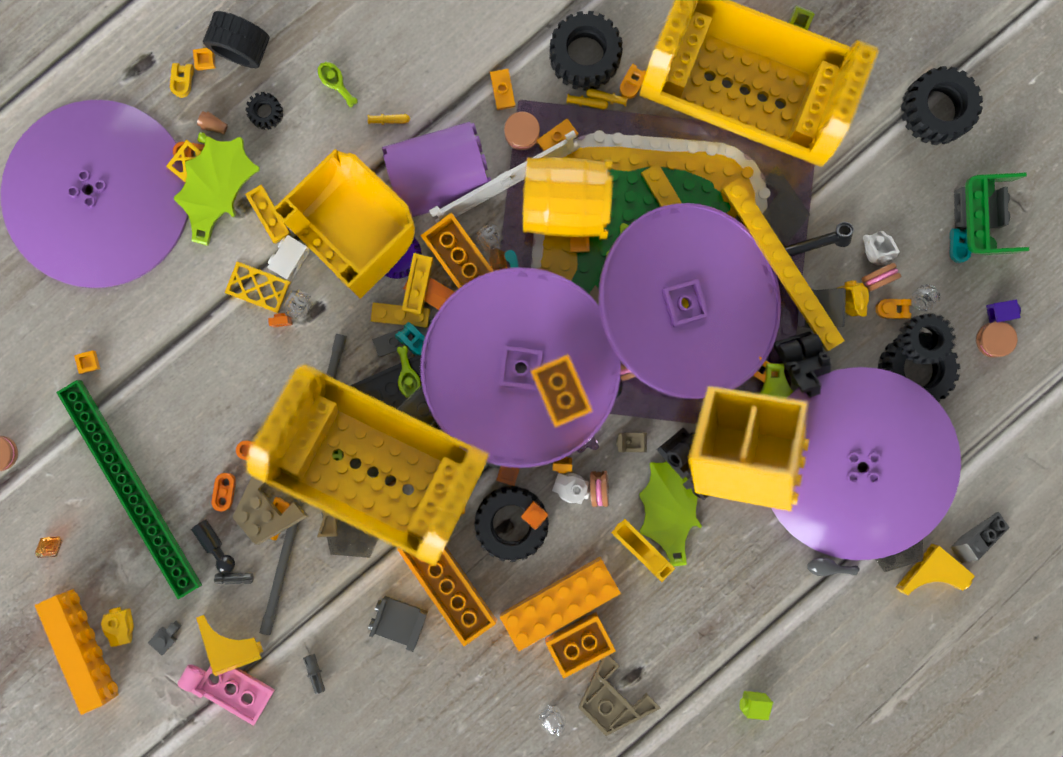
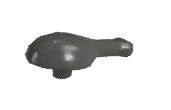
M828 558L814 559L807 564V569L812 574L821 577L837 573L856 576L860 570L858 566L837 565Z

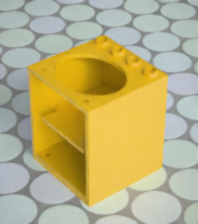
M708 386L689 458L695 493L792 511L793 504L797 505L799 493H796V487H800L802 475L799 474L800 468L804 469L806 461L803 452L808 451L809 439H806L807 402Z

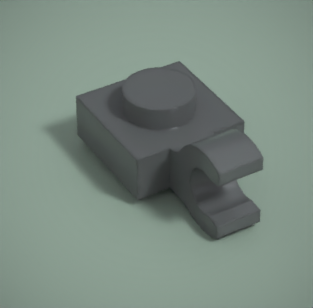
M175 621L167 629L164 627L160 628L148 644L160 655H164L176 642L177 639L173 635L182 625Z

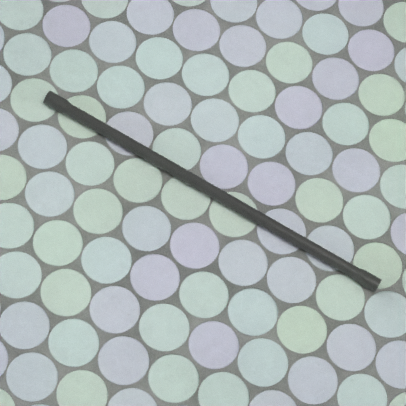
M337 333L327 370V376L334 379L336 378L341 354L344 351L347 336ZM295 497L294 502L298 503L302 508L304 501ZM298 523L286 530L266 612L259 631L263 635H271L275 612Z

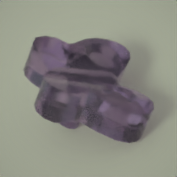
M593 436L577 451L582 453L588 447L597 450L599 448L598 441Z

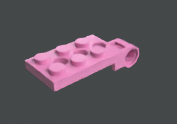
M187 665L177 682L180 688L200 698L206 697L253 726L275 689L239 668L218 675L219 682L213 683L210 680V675L213 674L211 665L207 672L195 665ZM232 683L235 685V693H230L227 690V684ZM245 693L252 695L253 700L251 703L244 701L243 695Z

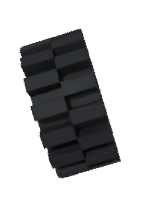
M261 92V95L255 93L256 97L253 98L251 96V102L247 101L246 103L248 106L246 107L247 117L256 127H260L263 130L265 128L270 130L271 126L277 127L276 123L281 122L280 117L283 118V108L274 95L272 96L268 92L267 94ZM267 104L271 106V114L268 117L262 118L258 115V109L261 105Z

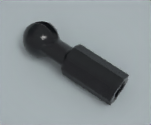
M207 519L195 525L191 530L206 553H212L217 560L216 569L223 574L231 572L235 567L234 558L224 554L220 548L222 542Z

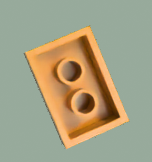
M569 355L531 370L555 427L593 411Z
M597 612L545 638V644L563 679L616 652Z

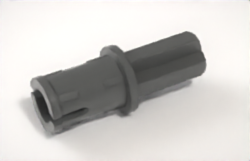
M311 654L304 657L303 660L308 673L307 677H310L315 694H320L325 691V687L320 674L322 670L319 669L316 656Z

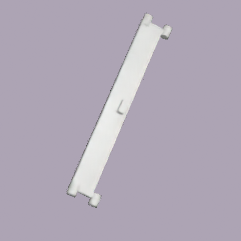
M574 130L565 135V140L533 158H564L579 149L578 142L573 143V139L577 137ZM527 161L500 174L497 178L441 209L438 206L429 210L432 217L436 215L439 217L435 219V222L438 223L451 212L457 217L524 180Z

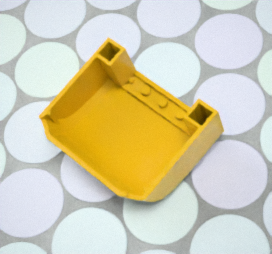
M334 149L271 210L359 299L407 252L414 237V223L408 205L355 154L339 152L337 149Z

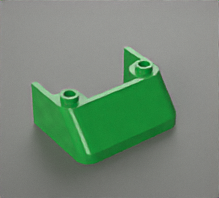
M1027 172L975 175L966 181L967 246L970 252L980 255H1000L1029 251V247L997 249L996 240L990 236L988 197L995 191V182H1012L1026 177Z

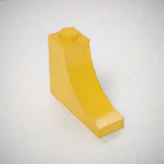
M931 543L895 588L901 593L909 595L921 585L931 582H945L963 591L970 587L975 575L940 546Z
M204 615L196 618L212 672L215 676L262 659L260 653L264 651L261 642H256L254 637L245 640L229 639L216 633L210 627Z

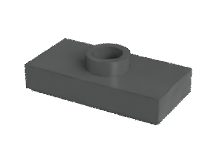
M404 328L372 339L379 358L394 353L398 347L404 346L395 338V334L398 331L401 332ZM412 334L407 336L410 341L413 339Z

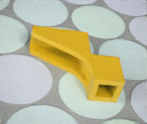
M626 519L618 523L611 532L661 582L676 569Z

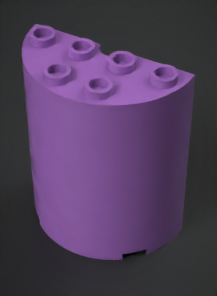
M466 122L382 147L393 191L408 205L412 218L430 213L429 210L436 206L441 209L491 181L490 177H486L485 171L488 170L484 154L480 155L483 151L479 136H475L477 131L474 123Z

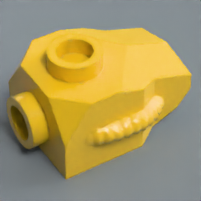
M856 280L845 282L843 286L837 287L846 289L845 312L851 317L867 316L869 292L863 283H857Z
M121 607L109 609V613L104 614L102 617L101 626L110 646L115 647L131 643L134 628L131 609L121 610Z

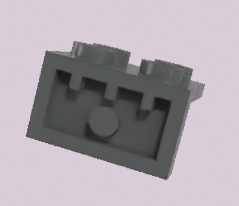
M811 289L835 327H844L846 289ZM798 309V327L810 328Z

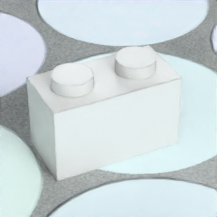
M287 235L286 238L280 241L277 253L270 257L267 268L292 282L311 249Z

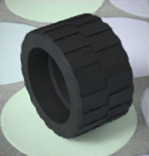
M215 11L203 39V44L212 52L229 61L249 68H258L270 37L259 26L240 16L224 11Z

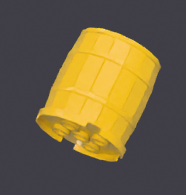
M527 158L523 233L529 232L546 236L579 238L599 236V239L606 240L608 231L603 228H606L607 224H609L612 176H610V172H607V170L612 169V160L605 159L604 162L576 158Z

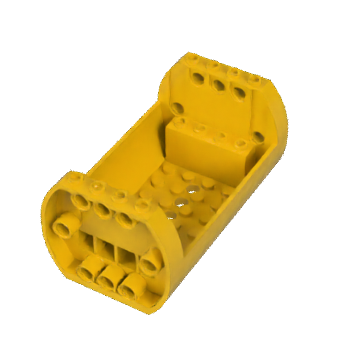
M675 0L655 47L639 96L822 167L831 158L852 122L876 59L878 48L856 40L849 47L730 0ZM707 73L712 74L714 80L707 81L704 75ZM728 80L732 87L725 88L722 85V81ZM746 87L749 90V94H741L740 88ZM764 94L767 101H759L757 95ZM781 101L785 107L779 109L776 107L775 102Z
M303 364L291 375L252 444L247 462V471L249 475L435 566L478 482L490 454L327 376L326 373L310 365ZM341 450L344 453L343 458L338 461L334 460L332 457L333 453ZM353 459L361 461V466L358 469L350 467V462ZM370 468H377L379 474L377 477L371 478L367 474ZM393 476L396 478V484L394 486H387L385 479ZM411 485L414 491L410 495H405L402 491L403 487Z

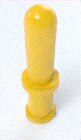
M592 88L586 91V95L589 98L606 100L611 102L610 104L618 103L624 106L627 104L628 97L615 95L616 93L614 92L610 94Z
M568 94L566 103L579 104V107L584 105L602 110L607 109L609 105L606 100L585 98L584 95L579 97Z
M383 113L381 116L368 115V125L374 123H381V125L385 123L406 124L410 121V116L407 114L384 115Z

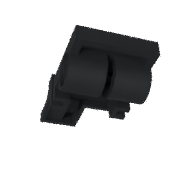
M811 331L774 342L777 354L789 374H791L793 385L797 384L802 394L806 393L809 398L820 395L821 383L817 377L831 373L830 357H827V352H823L822 342L818 334H812Z
M683 427L663 443L657 451L682 479L684 477L688 478L682 485L686 489H692V492L698 498L705 500L709 495L695 493L689 459L696 433L692 432L689 434Z

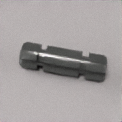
M217 573L214 576V583L251 584L253 583V573Z

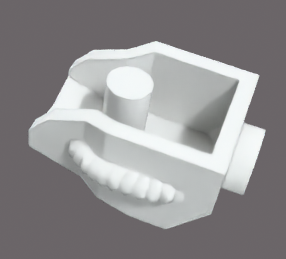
M884 231L863 236L865 253L869 262L885 266L892 263L893 259L898 256L900 251L893 238Z
M558 473L552 491L558 493L563 501L582 504L583 500H587L590 494V488H588L589 481L576 473H568L566 475Z

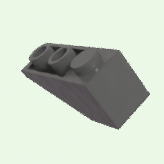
M996 512L962 535L951 546V549L961 563L977 561L1010 527L1001 514Z

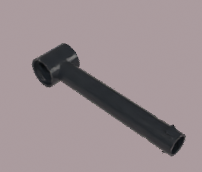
M841 222L837 225L834 232L784 246V248L791 257L834 243L839 247H847L851 243L854 227L848 222Z

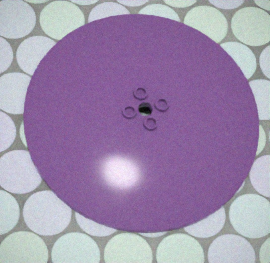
M86 100L74 102L59 107L41 117L25 131L15 144L2 176V214L6 228L17 249L34 267L44 274L63 283L78 287L106 288L118 286L150 272L175 247L188 220V214L174 200V196L182 190L185 182L166 167L174 157L173 147L176 141L162 125L146 113L115 101ZM176 161L173 167L179 172H184L182 161ZM92 185L93 192L90 195H86V187Z
M678 203L666 205L642 215L632 222L616 239L608 253L601 273L599 286L600 313L606 335L613 350L621 362L639 380L662 393L680 398L699 399L705 398L708 386L733 390L750 379L759 370L772 350L777 337L781 316L780 288L776 273L757 246L750 231L738 220L723 211L701 204ZM683 298L688 300L689 305L687 308H684L681 304Z
M507 268L493 271L459 288L435 315L427 331L421 354V381L428 407L440 428L446 434L489 453L487 462L506 467L523 468L549 464L581 448L596 434L607 419L617 396L620 382V359L613 350L606 335L600 306L588 293L570 280L560 275L534 268ZM569 355L593 411L555 427L531 370ZM520 362L525 363L527 366V370L523 374H519L515 370L516 365Z
M869 367L838 369L818 376L817 378L821 383L820 395L809 398L806 393L802 394L800 389L797 388L786 399L807 402L806 439H809L808 451L803 452L806 461L804 469L800 468L799 472L802 475L801 486L796 487V493H799L797 505L793 504L792 511L771 508L782 525L795 538L808 547L832 557L849 560H872L891 556L910 548L929 535L949 510L957 492L961 472L959 441L950 418L938 401L923 387L902 375ZM866 462L868 464L865 472L857 470L859 463Z

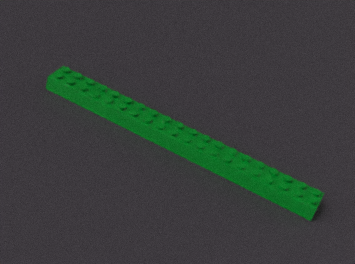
M76 380L57 391L58 397L176 598L179 600L201 587L202 583L83 381Z

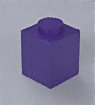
M1017 299L986 305L989 323L1021 318V307Z

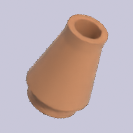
M202 111L197 121V125L201 129L223 135L228 128V124L210 112Z

